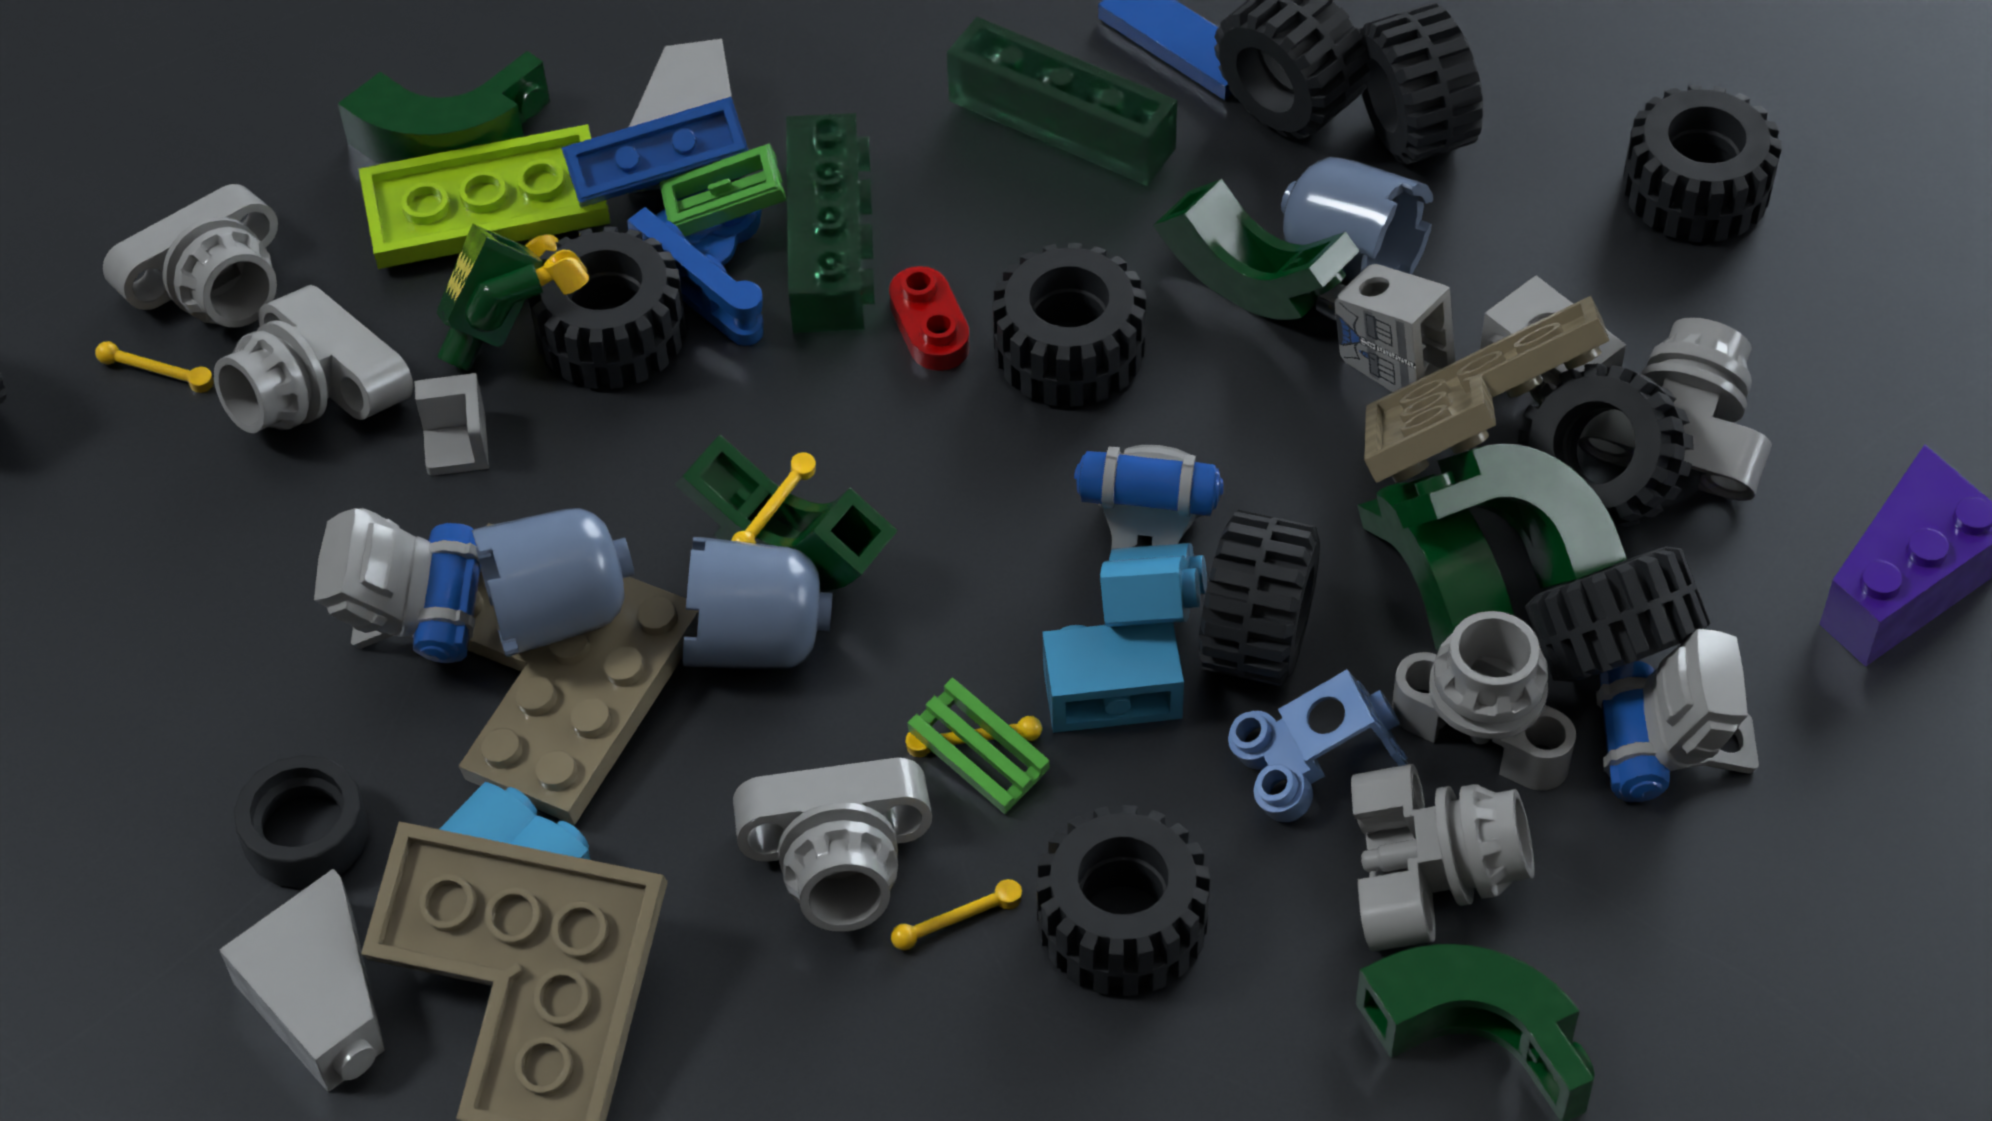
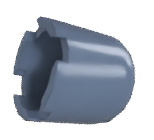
M1325 158L1311 165L1297 181H1293L1287 187L1281 202V211L1284 214V238L1286 242L1302 245L1346 232L1359 249V252L1342 268L1346 273L1342 281L1348 284L1367 266L1379 264L1412 275L1424 253L1431 232L1432 224L1423 221L1422 215L1424 203L1432 202L1433 194L1426 184L1350 159Z
M581 508L562 509L472 530L490 605L494 606L500 629L498 634L506 657L599 629L611 623L620 613L625 599L623 578L635 575L630 551L625 537L612 540L606 524L593 512Z
M693 537L686 610L699 611L698 631L696 637H684L683 666L782 670L791 669L804 662L813 650L817 631L830 632L833 593L820 592L819 572L812 559L803 552L788 547Z

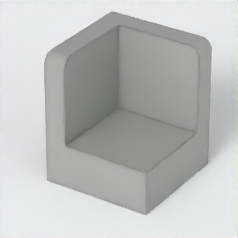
M476 373L414 381L415 400L424 433L427 473L435 476L489 469L485 409Z

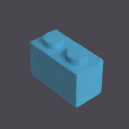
M1173 623L1107 627L1106 625L1089 627L1070 625L1060 630L1042 632L1043 670L1053 733L1183 719L1184 680Z

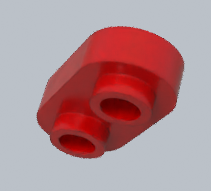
M924 266L910 267L895 275L889 285L890 309L913 359L920 366L935 371L949 370L960 365L967 358L970 351L969 326L946 278L939 271Z

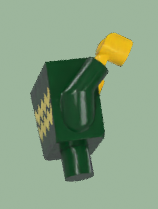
M473 223L436 314L445 325L450 327L437 357L453 366L471 371L483 341L499 348L504 345L525 299L544 293L542 286L552 280L564 295L573 293L589 281L587 268L574 252L564 249L553 254L544 263V266L541 267L543 261L539 257L546 250H557L556 242L559 240L551 234L537 236L524 246Z

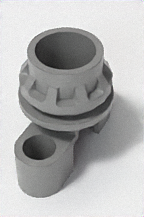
M239 184L226 185L116 244L109 250L104 259L103 275L106 281L135 308L151 310L173 300L182 310L205 323L233 328L249 325L258 320L261 306L273 301L276 294V275L266 247L273 241L277 233V216L268 205L246 187ZM248 214L246 220L241 223L240 220ZM146 270L145 274L138 281L134 282L135 278L142 271Z
M308 285L262 305L258 314L260 325L258 330L243 336L237 343L233 353L219 359L214 368L215 388L224 410L239 428L249 433H256L267 427L288 430L300 424L310 423L323 415L329 397L352 417L364 420L410 398L413 392L412 376L402 357L328 295L313 285Z
M1682 318L1674 322L1668 339L1654 347L1647 363L1648 366L1642 370L1641 374L1655 380L1658 386L1668 389L1676 397V400L1673 402L1674 405L1685 410L1690 423L1684 425L1683 428L1686 434L1693 436L1694 450H1685L1684 461L1692 463L1691 469L1702 472L1698 490L1736 501L1751 500L1755 497L1772 447L1771 441L1762 433L1734 423L1744 416L1747 407L1746 397L1752 385L1747 362L1752 346L1745 336L1727 325L1703 318ZM1609 410L1597 415L1588 422L1580 435L1578 444L1583 451L1597 459L1627 468L1635 450V434L1630 420L1623 412Z
M1497 611L1476 613L1465 618L1457 625L1453 633L1440 645L1437 654L1429 652L1414 653L1404 658L1398 665L1392 708L1398 717L1399 725L1403 729L1435 743L1439 730L1448 723L1456 730L1470 735V739L1476 744H1486L1492 739V742L1504 747L1499 775L1529 789L1538 791L1551 790L1561 785L1568 776L1576 740V730L1572 721L1565 714L1545 705L1548 693L1547 661L1540 650L1535 633L1521 619ZM1416 690H1426L1429 693H1421ZM1535 745L1546 746L1551 748V750L1540 749L1535 747Z
M889 758L754 777L742 783L736 789L733 796L737 843L740 851L748 858L756 861L769 862L779 860L788 892L800 904L801 911L807 920L819 928L836 932L863 928L876 921L884 913L889 904L890 889L897 879V844L910 842L921 837L932 823V812L924 771L916 762L906 758Z
M1414 764L1352 775L1353 816L1357 819L1362 833L1366 834L1367 850L1361 854L1363 869L1369 872V878L1358 879L1360 915L1364 935L1372 952L1434 942L1436 929L1433 893L1451 890L1456 903L1459 906L1473 903L1474 888L1477 889L1482 899L1497 897L1512 882L1532 879L1534 877V855L1529 825L1523 802L1516 789L1495 793L1478 784L1461 787L1459 799L1457 800L1450 786L1437 788L1435 793V806L1425 808L1421 781Z

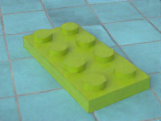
M588 124L359 168L377 268L382 269L458 254L462 250L473 223L515 242L533 239L537 236L555 235L610 224L606 200L580 208L562 152V147L591 139Z

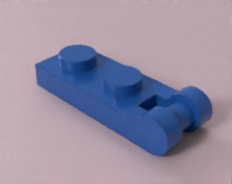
M646 207L627 220L628 230L633 229L642 232L643 240L653 237L662 243L663 252L669 251L675 259L676 269L679 270L682 297L686 304L734 343L749 346L759 342L763 337L764 322L761 314L763 295L757 284L745 280L736 282L727 274L723 265L714 256L709 254L704 256L686 241L683 233L676 225L670 221H661Z

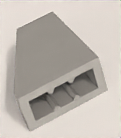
M722 39L665 46L629 127L731 97ZM657 184L631 193L657 190L661 188L660 184Z
M334 869L219 949L233 984L327 1092H330L344 1080H352L362 1075L370 1068L375 1058L385 1051L364 957L361 954L362 949L353 910L342 879Z

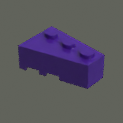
M1924 444L1833 578L1819 625L1866 667L1992 578V501Z

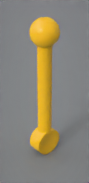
M104 341L96 347V358L102 364L109 365L119 362L189 382L192 391L197 393L210 390L214 384L212 373L206 367H195L190 371L120 351L117 345L110 341Z
M801 452L792 457L790 474L747 529L735 533L731 541L756 543L755 538L799 481L808 480L814 476L816 461L811 454Z
M1035 716L1022 717L1017 724L1009 725L1027 741L1037 740L1043 728L1040 720ZM983 728L974 729L986 740H995ZM910 732L907 734L905 743L907 751L911 756L924 757L930 753L931 750ZM953 732L941 733L952 745L965 743Z
M1002 880L997 884L995 893L914 926L906 923L898 924L891 932L892 944L897 949L909 950L915 945L918 938L996 906L1003 909H1014L1021 902V886L1014 880Z

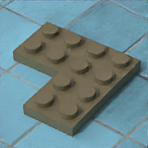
M1592 296L1584 298L1366 405L1364 460L1375 482L1378 483L1390 476L1394 482L1407 480L1424 471L1429 466L1427 458L1450 447L1454 454H1458L1481 444L1489 437L1487 429L1496 425L1493 397L1505 391L1509 398L1517 397L1540 385L1543 382L1540 375L1563 363L1566 369H1574L1598 357L1602 353L1599 346L1610 340Z
M481 571L474 611L475 627L473 637L469 640L468 651L518 670L521 673L458 767L464 779L479 786L484 782H489L504 790L508 787H513L526 795L537 810L575 825L683 658L684 637L697 636L699 611L686 610V598L632 577L623 578L625 599L620 613L611 623L584 634L506 657L498 634L500 629L494 606L490 605Z
M399 821L361 954L370 961L492 986L456 1118L458 1121H606L668 883L664 875Z

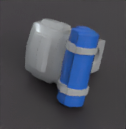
M1138 445L1126 448L1124 453L1121 454L1120 447L1109 446L1107 452L1086 451L1080 463L1077 464L1074 479H1076L1077 492L1080 495L1081 502L1096 503L1101 506L1110 527L1112 550L1113 548H1126L1137 545L1139 535L1152 536V546L1178 544L1181 537L1191 527L1196 518L1211 516L1213 510L1217 508L1221 495L1224 493L1223 479L1220 477L1219 468H1216L1213 464L1196 462V456L1177 448L1162 445Z
M354 508L341 512L327 521L318 558L314 601L325 606L333 617L353 626L351 644L360 649L389 637L398 636L413 638V651L428 660L440 663L460 662L467 657L469 640L473 637L474 611L481 572L475 548L476 543L472 534L473 528L456 523L437 525L431 530L429 539L426 540L407 533L391 520L385 519L365 508Z
M1697 629L1685 642L1681 643L1662 659L1658 669L1654 670L1651 665L1642 661H1634L1599 674L1601 688L1596 691V703L1602 709L1607 750L1606 757H1603L1604 772L1610 776L1611 790L1618 799L1626 802H1645L1657 798L1669 787L1670 771L1708 766L1751 774L1758 768L1759 762L1753 720L1747 713L1744 672L1737 637L1721 631ZM1734 734L1739 743V751L1728 753L1720 750Z

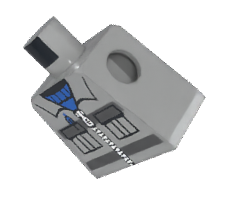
M1373 264L1367 266L1347 286L1339 283L1330 291L1317 297V312L1337 322L1340 356L1345 363L1391 392L1399 390L1455 362L1450 287L1386 266Z

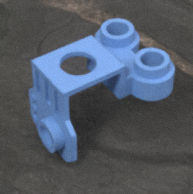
M1348 669L1279 708L1282 719L1278 721L1263 711H1250L1239 715L1233 721L1228 735L1230 749L1244 765L1251 769H1263L1257 776L1254 784V797L1257 804L1266 814L1279 822L1294 821L1303 816L1311 806L1313 800L1311 784L1325 776L1317 758L1370 727L1381 739L1395 762L1399 766L1408 765L1406 760L1408 758L1405 752L1400 748L1391 732V729L1399 725L1400 722L1389 701L1381 690L1370 695L1359 680L1356 681ZM1328 699L1341 702L1345 709V717L1342 724L1335 731L1319 734L1310 728L1309 716L1312 709L1318 703ZM1261 727V732L1255 740L1245 742L1247 736L1253 730ZM1287 779V785L1281 793L1270 795L1271 790L1277 783Z

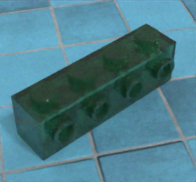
M976 17L946 52L950 102L1146 186L1149 185L1176 150L1178 100L980 17Z
M856 113L786 116L788 294L793 333L865 329L864 305L875 304L874 269H863V260L874 259L872 223H861V215H872L871 179L860 180V172L871 171L869 136L858 137Z

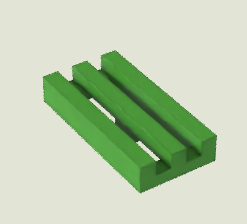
M770 143L659 182L668 221L676 225L685 237L786 201V194L781 185V174L776 166L778 164L776 154ZM762 169L764 170V171H762V172H759V173L750 175V176H748V177H745V178L736 180V181H734V182H731V180H733V179H736V178H739V177L748 175V174H750V173H753V172H756V171H759V170H762ZM708 189V191L677 201V199Z
M953 677L944 685V692L938 698L934 695L926 703V710L920 716L915 714L907 722L908 731L1004 814L1050 769V760ZM955 704L1026 765L1028 769L1023 772L950 708ZM939 720L1013 785L1007 791L1004 790L932 726Z

